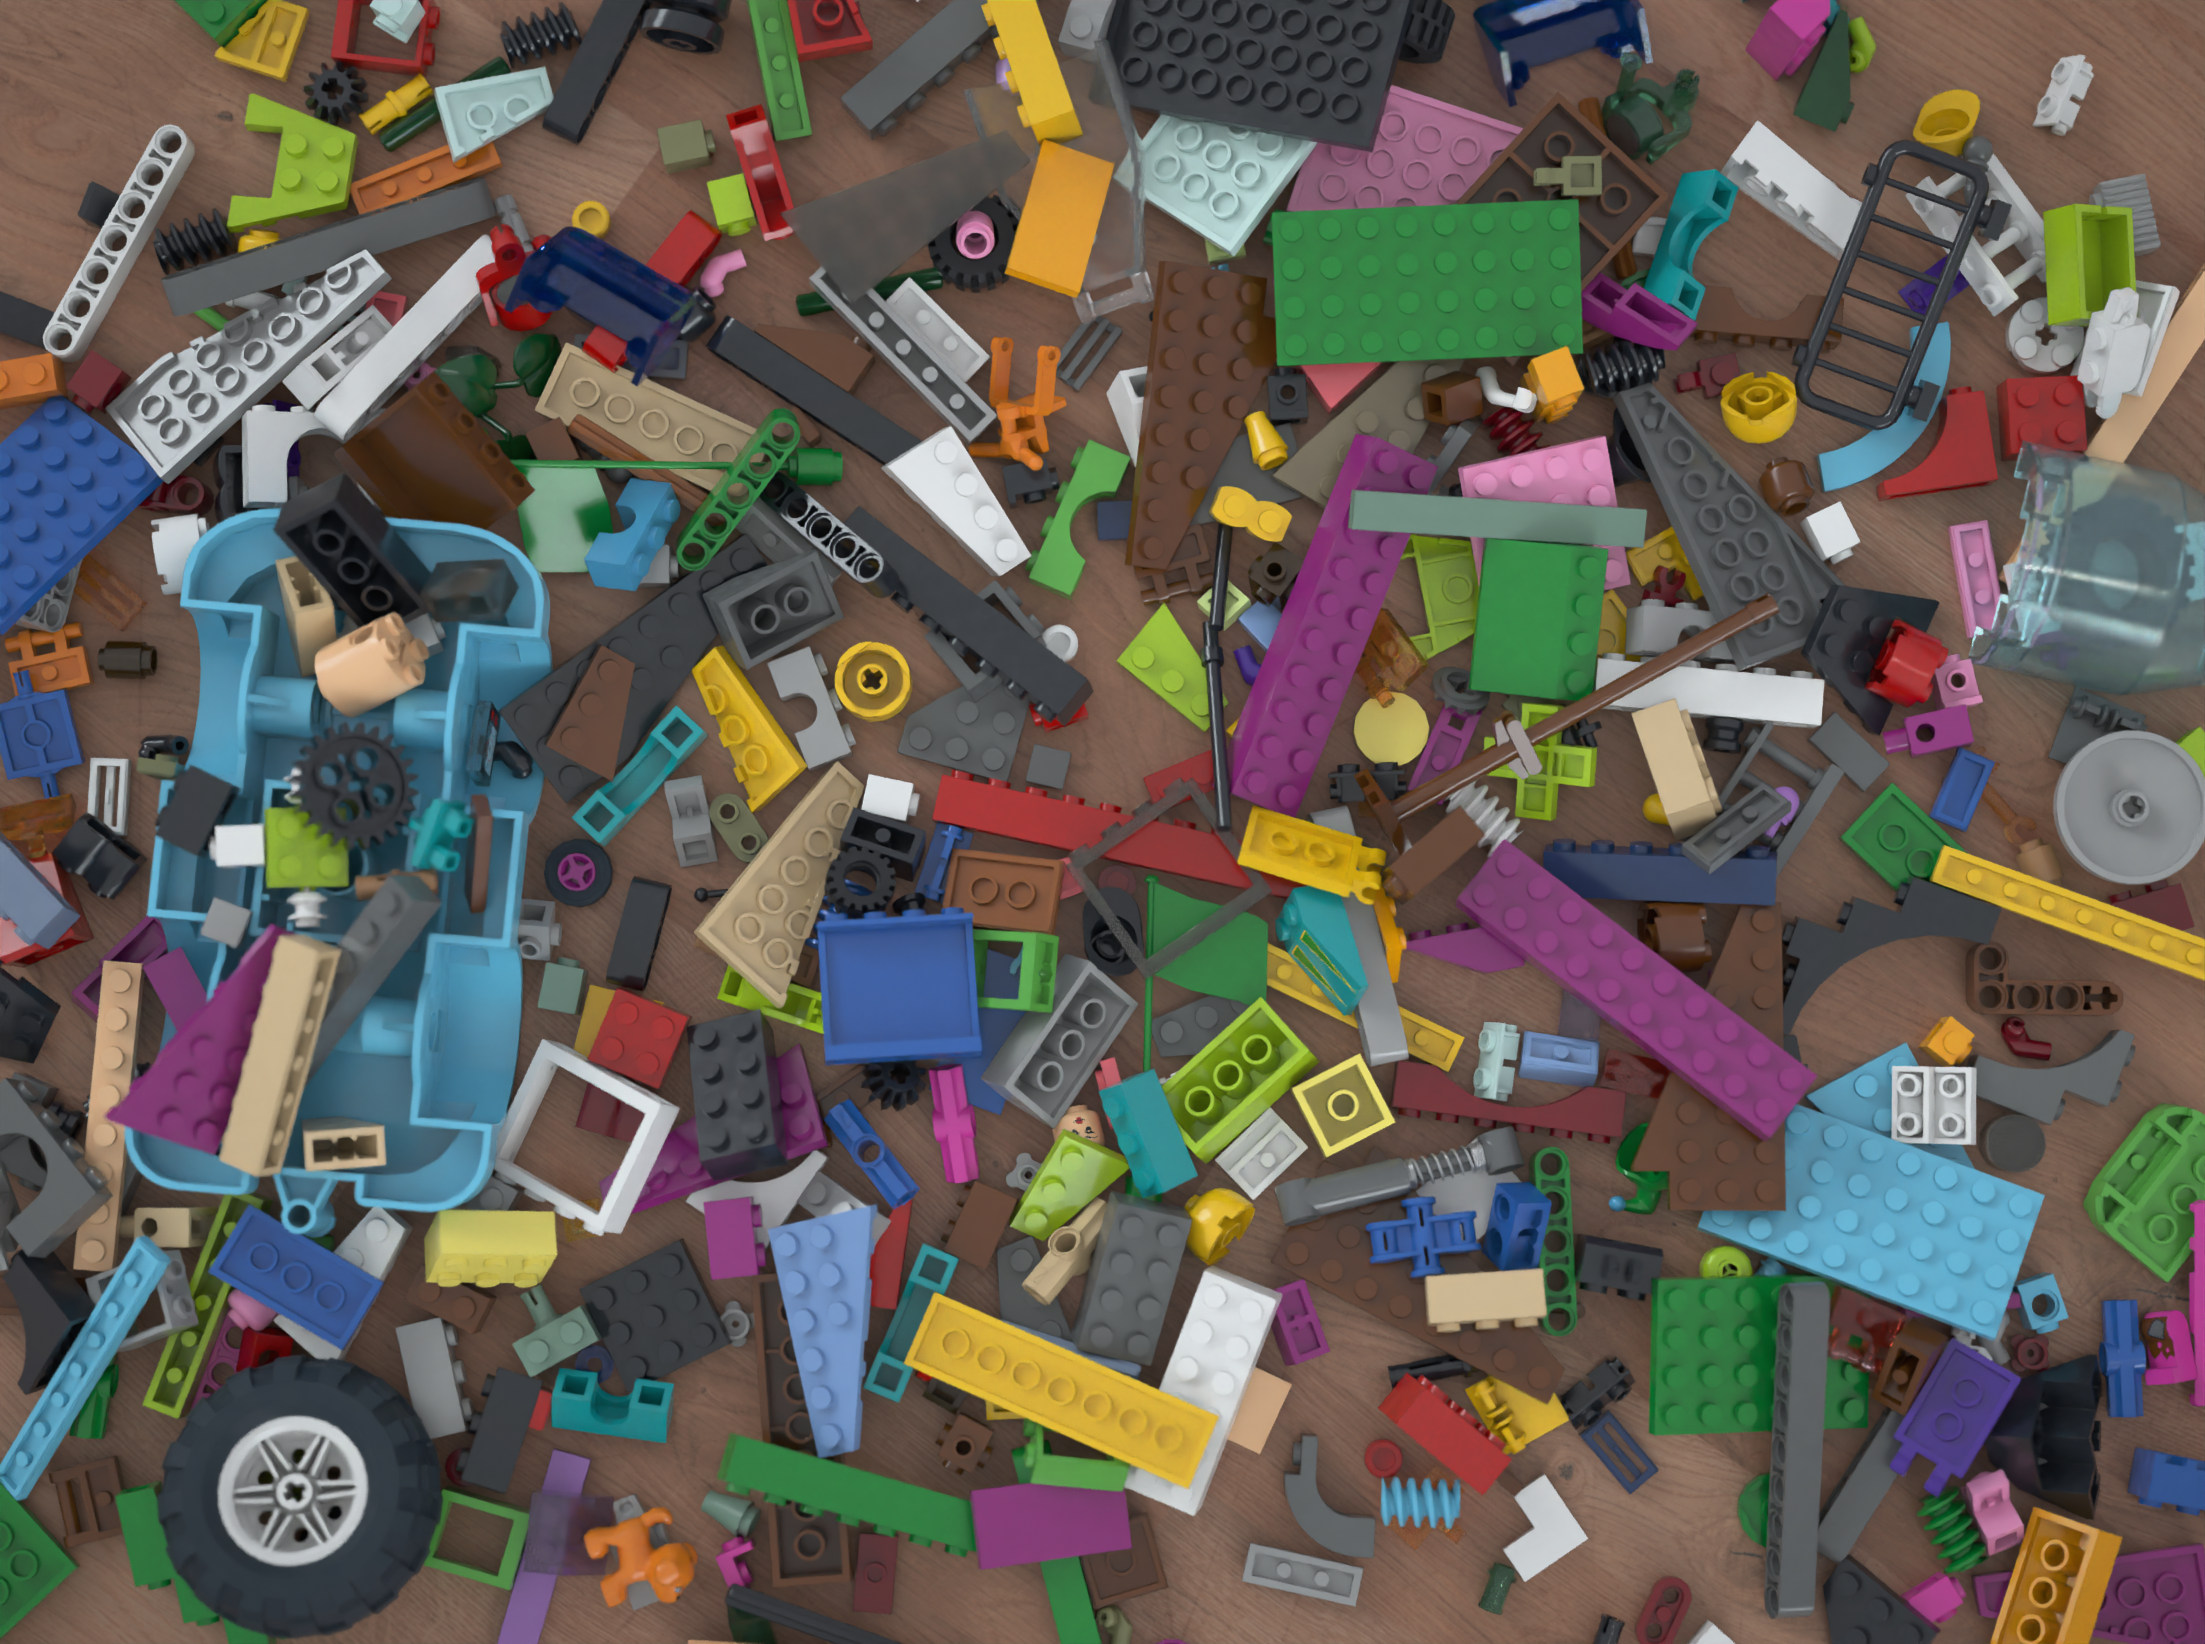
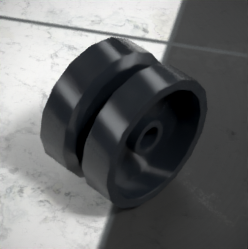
M648 0L654 8L644 12L640 33L651 42L674 50L693 54H717L721 50L725 33L718 23L728 18L732 0Z

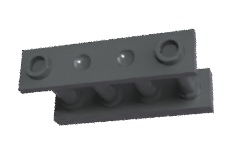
M1767 722L1760 729L1753 726L1744 739L1742 745L1747 749L1717 794L1723 811L1716 813V816L1717 814L1721 815L1732 807L1726 800L1737 783L1752 791L1764 782L1746 770L1758 751L1806 781V787L1811 790L1804 801L1799 800V807L1784 832L1776 831L1773 838L1763 834L1756 838L1769 847V852H1777L1778 877L1845 771L1833 763L1826 766L1823 770L1819 767L1815 770L1767 739V736L1774 727V725ZM1764 782V783L1767 784L1769 787H1771L1772 789L1775 790L1774 787H1772V786L1769 785L1768 783ZM1692 836L1683 838V839H1681V840H1682L1683 842H1686V841L1689 840Z

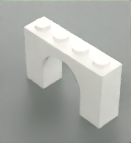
M272 405L252 406V411L247 410L242 416L243 508L282 509L283 503L287 502V457L291 446L297 440L309 435H325L338 440L342 444H345L347 441L340 439L314 417L313 407L307 410L304 406H295L290 408V412L275 411V406ZM379 409V410L361 427V429H363L366 425H368L371 421H373L377 416H379V415H380L382 412H384L386 409ZM357 482V487L378 511H382Z

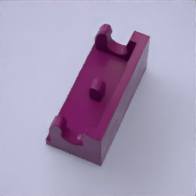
M180 946L143 966L175 1028L179 1031L197 1009L201 1010L207 1002V993L183 948Z
M1305 1280L1288 1282L1283 1286L1271 1289L1283 1294L1271 1328L1285 1366L1297 1365L1330 1352Z

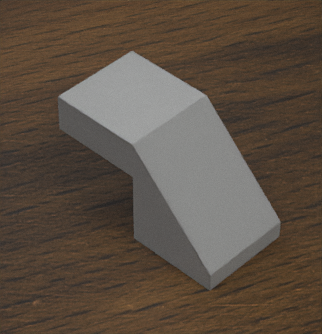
M702 775L664 781L665 794L672 817L673 840L680 867L718 861L713 825L709 816V802Z

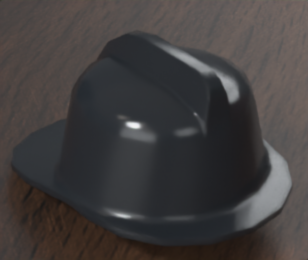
M1616 408L1613 415V434L1607 440L1614 487L1631 484L1639 480L1650 483V477L1619 410Z
M1109 886L1096 890L1088 897L1083 907L1082 921L1086 957L1098 970L1107 975L1123 976L1130 974L1139 967L1144 957L1142 923L1138 904L1129 893L1121 888Z

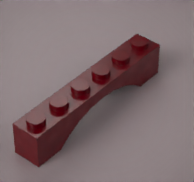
M1395 1061L1390 1107H1397L1398 1115L1420 1118L1421 1111L1436 1113L1435 1120L1458 1123L1459 1116L1474 1118V1126L1496 1128L1497 1121L1512 1123V1127L1517 1132L1534 1134L1536 1126L1550 1128L1549 1136L1572 1139L1573 1132L1588 1134L1587 1141L1610 1144L1611 1137L1621 1138L1627 1092L1583 1087L1566 1098L1546 1105L1508 1107L1487 1102L1466 1092L1452 1082L1435 1065Z

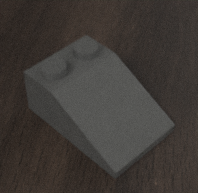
M815 550L734 577L702 594L727 652L736 664L746 670L845 618L818 553Z

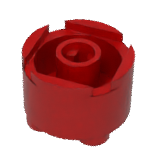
M1895 620L1891 627L1894 631L1889 638H1886L1869 675L1871 677L1870 682H1866L1865 689L1908 708L1916 701L1922 704L1927 701L1933 689V683L1930 680L1936 668L1939 669L1944 664L1948 655V648L1942 646L1939 638L1903 621Z

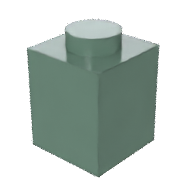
M558 957L557 964L546 962L537 1007L580 1016L589 971L580 969V961Z

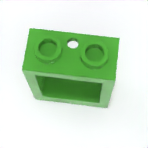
M973 929L978 1008L1052 1013L1059 936L1034 932ZM988 941L1023 943L1018 1000L984 997Z
M1024 1418L1023 1435L1030 1436V1443H1027L1025 1446L1024 1467H1030L1031 1483L1123 1491L1130 1468L1129 1463L1107 1453L1106 1461L1044 1455L1043 1431H1057Z
M448 1486L444 1488L441 1494L443 1504L440 1525H437L429 1547L431 1552L423 1565L511 1590L515 1584L535 1511L456 1487ZM452 1502L514 1520L499 1573L437 1555Z

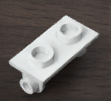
M2077 55L2060 58V61L2052 71V80L2046 95L2038 104V114L2033 124L2034 127L2052 125L2051 132L2059 136H2065L2066 131L2072 129L2080 106L2070 101V98L2072 96L2077 100H2083L2094 76L2091 72L2093 66L2084 62L2086 56Z

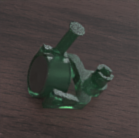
M1626 53L1620 59L1622 69L1615 93L1606 97L1601 111L1603 126L1608 139L1631 160L1638 159L1647 153L1646 161L1651 165L1690 134L1692 119L1688 111L1696 104L1700 78L1697 74L1693 79L1695 71L1683 69L1677 73L1675 80L1664 88L1648 78H1640L1633 83L1636 71L1642 67V59L1635 53ZM1650 103L1664 113L1675 130L1664 135L1662 122Z

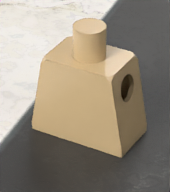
M218 1207L136 1208L134 1215L121 1216L119 1233L122 1238H134V1242L137 1237L147 1235L158 1247L205 1246L218 1213Z

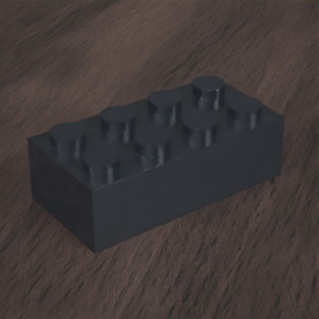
M345 472L283 503L273 531L358 628L393 612L399 614L404 624L432 611L440 583Z
M758 1009L688 1026L687 1035L700 1162L713 1181L788 1164L774 1033L762 1011Z

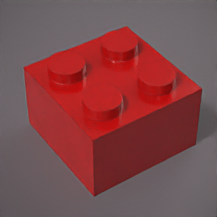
M2078 375L2009 378L1996 387L2001 461L2077 458L2087 451L2083 384L2077 380Z
M623 987L617 988L587 1060L657 1089L662 1088L692 1016Z

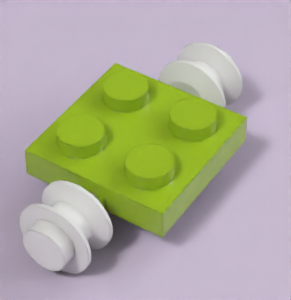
M296 769L291 770L292 776L301 774ZM285 777L284 781L290 783L289 778L291 777ZM292 784V792L284 795V798L292 804L300 805H296V808H267L264 810L267 888H299V892L303 893H295L287 899V902L295 905V914L287 917L288 920H296V927H319L320 919L328 918V916L319 912V905L327 901V898L320 893L312 891H316V887L348 886V853L344 848L343 839L337 845L331 847L329 846V834H325L319 839L315 838L318 826L313 824L310 827H303L304 822L309 816L307 813H294L302 805L300 799H291L289 797L290 794L299 790L298 785ZM337 808L340 818L347 821L346 808Z

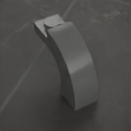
M1301 1433L1300 1442H1293L1292 1465L1299 1466V1472L1283 1471L1284 1490L1293 1515L1303 1530L1325 1548L1347 1556L1373 1558L1374 1516L1339 1512L1322 1500L1316 1485L1318 1436L1316 1434Z

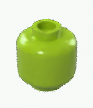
M1720 1245L1711 1248L1704 1254L1700 1261L1699 1274L1700 1277L1728 1276L1730 1273L1732 1274L1731 1276L1752 1275L1753 1268L1750 1259L1742 1250L1733 1246ZM1729 1264H1732L1733 1270L1730 1269Z

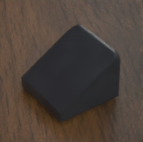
M91 181L78 216L88 225L102 229L120 195Z

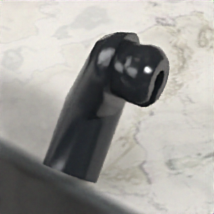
M515 741L497 742L494 761L502 760L512 771V775L515 778L525 779L529 777L533 771L531 756ZM480 743L479 745L481 761L485 743ZM486 743L483 762L487 760L489 743Z

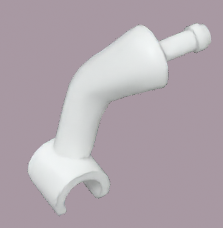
M1484 366L1477 370L1476 376L1480 377L1482 392L1490 403L1510 407L1524 413H1530L1534 410L1537 395L1532 393V391L1518 387L1516 395L1505 393L1499 387L1494 368Z

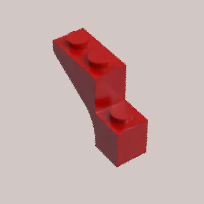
M762 104L727 114L726 118L764 240L786 239L794 232L800 231L801 228Z

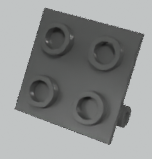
M2075 687L2048 757L2067 764L2082 747L2097 738L2119 731H2146L2147 725L2144 724L2146 715Z

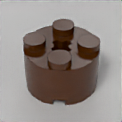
M1646 901L1640 903L1638 910L1645 909L1644 918L1637 919V935L1641 943L1681 973L1700 971L1704 963L1711 962V945L1707 939L1704 940L1702 924L1706 923V910L1703 903Z

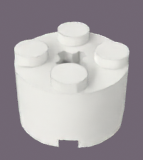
M198 513L151 520L152 527L155 530H159L158 532H152V541L158 575H163L164 582H168V584L161 585L164 595L182 592L183 573L187 558L198 540L210 530V524L207 523L206 518H200Z

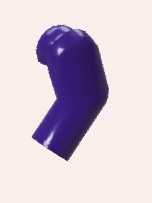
M1251 645L1233 651L1243 680L1248 685L1253 686L1261 664L1257 663Z

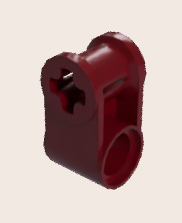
M178 475L169 484L163 481L137 508L159 513L172 512L185 515L198 513L199 516H202L212 508L214 494L206 484L196 478ZM193 488H198V500L191 505H187V493Z

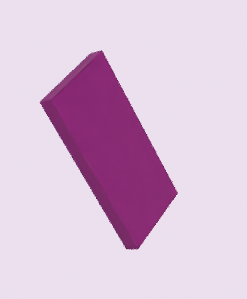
M1030 1482L970 1491L980 1570L1132 1548L1125 1487L1120 1492L1033 1484Z

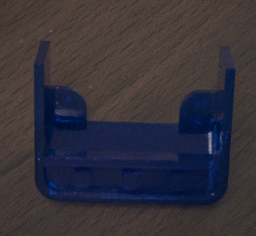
M1498 0L1485 4L1473 12L1476 32L1493 83L1509 107L1517 105L1514 91L1521 89L1531 77L1530 68L1598 47L1602 53L1612 58L1625 57L1635 50L1646 65L1654 62L1645 8L1638 0Z
M568 226L559 231L525 259L504 309L511 313L523 302L528 301L533 308L544 313L558 311L563 306L577 312L628 342L624 350L629 362L637 368L631 383L638 386L660 366L691 316L697 301L690 291L581 228Z

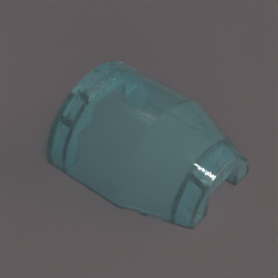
M2022 440L2013 478L2028 481L2019 517L2027 520L2009 595L2000 594L1992 629L1976 626L1968 659H1971L1974 665L2114 696L2205 686V493L2171 473Z

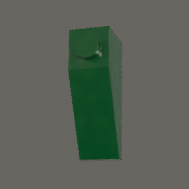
M1841 3L1793 111V115L1834 132L1839 122L1847 123L1855 104L1849 101L1851 98L1848 6Z

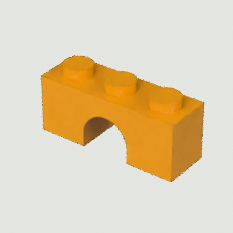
M1568 346L1532 359L1527 367L1529 372L1523 374L1519 381L1522 388L1528 389L1537 395L1535 408L1531 412L1536 421L1535 423L1546 419L1547 424H1552L1568 417L1567 412L1573 410V405L1578 402L1577 399L1584 390Z

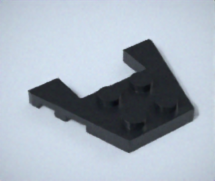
M1831 585L1801 654L1819 676L1825 680V683L1838 692L1843 698V704L1847 709L1860 718L1864 723L1862 725L1863 728L1870 734L1880 735L1893 704L1865 689V684L1895 619L1927 632L1940 602L1933 599Z
M0 960V1057L34 1064L61 1005L23 976L17 980L1 967L3 961Z

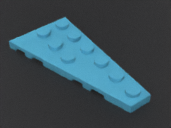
M1902 1043L1803 1097L1825 1115L1892 1139V1066L1919 1065L1907 1043ZM1904 1143L1975 1169L1962 1144Z

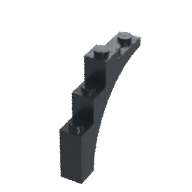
M1909 876L1906 883L1903 881L1899 883L1895 892L1893 903L1898 904L1896 911L1852 896L1850 903L1844 901L1836 923L1841 924L1839 932L1795 916L1794 922L1787 921L1782 931V944L1785 945L1782 952L1797 957L1794 964L1788 962L1783 973V985L1786 986L1783 993V1034L1789 1036L1801 1009L1817 988L1842 965L1862 953L1896 940L1922 936L1959 937L1988 945L2001 908Z

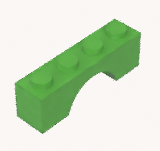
M1088 440L1085 449L1078 447L1070 465L1071 468L1076 469L1071 482L1063 481L1055 502L1060 503L1055 517L1049 515L1042 528L1040 536L1046 538L1040 552L1033 550L1025 570L1030 572L1029 583L1066 599H1072L1086 567V561L1076 551L1071 541L1070 529L1073 519L1084 505L1093 500L1116 498L1130 466L1131 457L1092 440Z

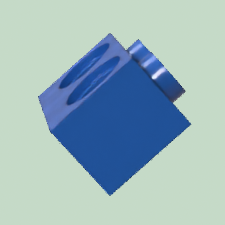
M1531 1182L1496 1183L1482 1253L1500 1271L1537 1269L1552 1202Z

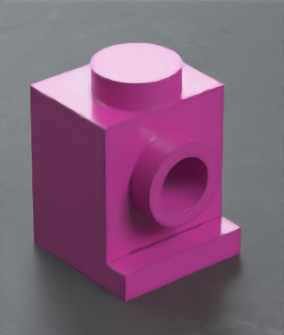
M1938 1571L1900 1596L1931 1622L1936 1620L1937 1623H1942L1957 1613L1955 1607L1963 1603L1962 1598L1966 1597V1593L1954 1576L1948 1578L1947 1575Z

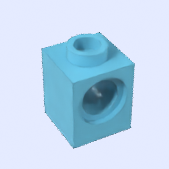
M2043 1272L2014 1283L2012 1291L2020 1294L2021 1308H2017L2023 1328L2036 1329L2037 1334H2042L2059 1328L2058 1321L2069 1318L2053 1273ZM2042 1294L2047 1300V1309L2043 1314L2036 1315L2032 1309V1301L2037 1295Z

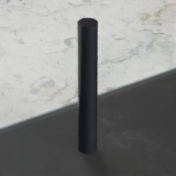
M1222 523L1218 524L1209 629L1213 631L1224 629L1233 527Z

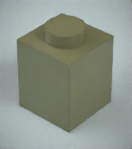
M701 119L657 128L664 166L668 174L712 165L710 153L716 152L712 129L705 131Z

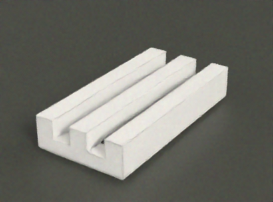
M91 758L87 812L98 818L101 766H107L103 823L116 835L127 836L132 760ZM116 767H120L117 826L113 827Z

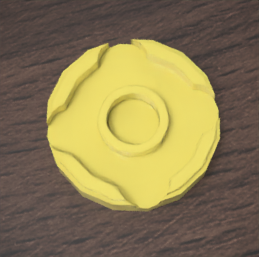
M1390 691L1374 695L1367 700L1358 711L1353 727L1356 747L1367 760L1373 763L1398 762V766L1406 765L1420 755L1427 743L1429 732L1426 713L1419 703L1404 693Z

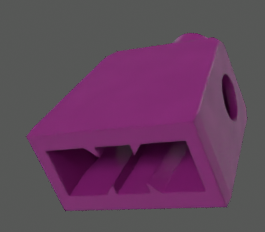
M1966 704L1907 717L1903 720L1904 728L1882 732L1887 754L1909 750L1911 758L1971 746L1974 742ZM1928 728L1932 732L1933 738L1927 741H1920L1917 738L1916 731Z

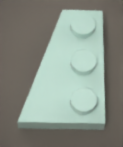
M545 67L436 87L434 91L453 163L547 111L554 98Z

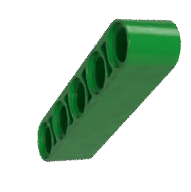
M778 408L766 416L679 533L676 539V556L679 564L684 569L698 571L710 562L800 440V427L798 419L792 411L786 408ZM781 422L788 423L793 427L791 433L784 437L777 436L772 432L773 427ZM757 453H765L770 457L769 462L761 467L753 465L750 459ZM735 483H742L748 488L747 492L741 496L730 495L727 490ZM712 513L722 514L726 518L719 526H711L705 519ZM690 543H697L703 547L702 552L695 556L686 554L683 549Z
M1548 1147L1537 1150L1529 1159V1182L1544 1196L1551 1192L1558 1197L1559 1208L1554 1214H1549L1545 1236L1548 1232L1555 1231L1561 1238V1246L1559 1250L1552 1253L1547 1250L1543 1241L1537 1269H1543L1547 1316L1544 1319L1537 1320L1538 1327L1542 1332L1547 1335L1562 1337L1570 1334L1577 1324L1570 1168L1568 1157L1564 1151L1559 1148ZM1546 1154L1552 1155L1557 1161V1170L1551 1176L1545 1174L1540 1167L1541 1159ZM1553 1269L1558 1270L1563 1276V1285L1557 1291L1551 1290L1546 1283V1277ZM1554 1308H1559L1565 1315V1323L1558 1330L1553 1329L1548 1322V1316Z

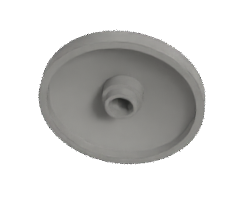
M2127 730L2097 738L2082 747L2068 761L2058 779L2054 793L2053 814L2060 840L2070 856L2081 867L2103 880L2117 884L2138 885L2169 877L2183 868L2195 856L2204 842V775L2194 759L2183 748L2158 734L2139 730Z

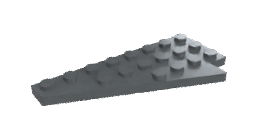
M1651 383L1619 392L1613 397V400L1716 622L1718 623L1745 608V605L1768 592L1770 596L1772 595L1780 612L1756 626L1752 625L1725 640L1738 670L1741 671L1802 649L1822 607L1821 602L1825 600L1831 585L1845 586V584Z

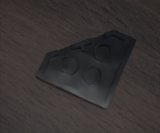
M1850 1554L1836 1567L1823 1585L1832 1644H1932L1941 1632L1936 1625Z

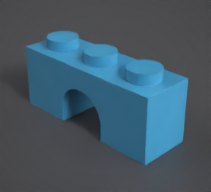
M630 478L615 504L625 531L615 534L599 532L584 559L595 586L636 591L643 577L647 575L656 553L664 545L665 537L680 515V503L675 496L671 483Z

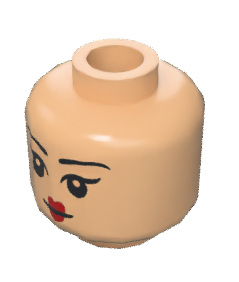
M1087 1105L1069 1107L1054 1129L1052 1128L1055 1142L1062 1130L1066 1129L1099 1145H1105L1100 1117L1096 1111L1088 1110Z

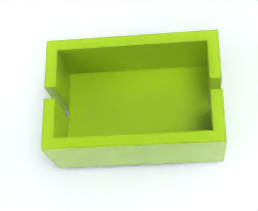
M2072 204L2043 212L2048 325L2089 327L2092 312L2105 309L2111 291L2130 287L2136 292L2132 208Z

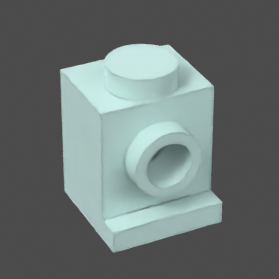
M373 0L370 4L371 9L376 15L373 24L405 44L426 13L418 0Z

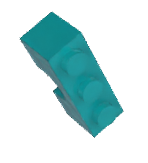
M559 1368L552 1394V1427L666 1443L673 1416L674 1384L636 1378L631 1394L614 1396L600 1388L598 1385V1373Z

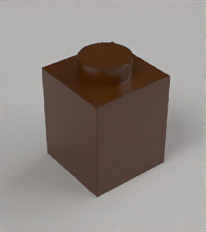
M1453 371L1421 383L1424 418L1426 420L1450 426L1484 413L1483 392L1480 377Z

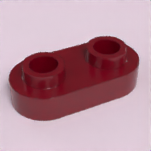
M1664 1576L1655 1582L1635 1624V1636L1640 1644H1672L1692 1599L1691 1590L1683 1580L1676 1576ZM1669 1588H1673L1677 1592V1596L1672 1602L1664 1600V1592ZM1653 1623L1659 1624L1660 1633L1655 1637H1650L1647 1633L1649 1625Z

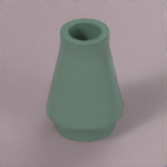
M713 1490L708 1492L701 1506V1511L709 1514L736 1537L742 1535L748 1538L754 1531L761 1515V1509L755 1507V1502L720 1494Z

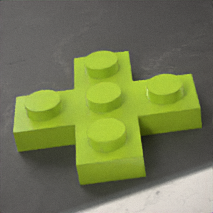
M1533 702L1522 703L1521 724L1524 730L1560 711L1564 706ZM1561 731L1533 747L1542 765V770L1539 774H1529V777L1522 780L1505 764L1487 775L1517 779L1516 817L1552 821L1556 819L1559 784L1582 787L1595 786L1597 748L1561 744ZM1494 736L1484 737L1485 750L1495 744Z

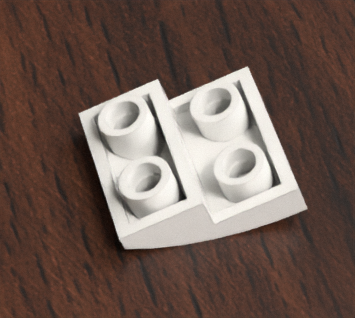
M1892 1066V1139L1901 1143L1976 1145V1068Z

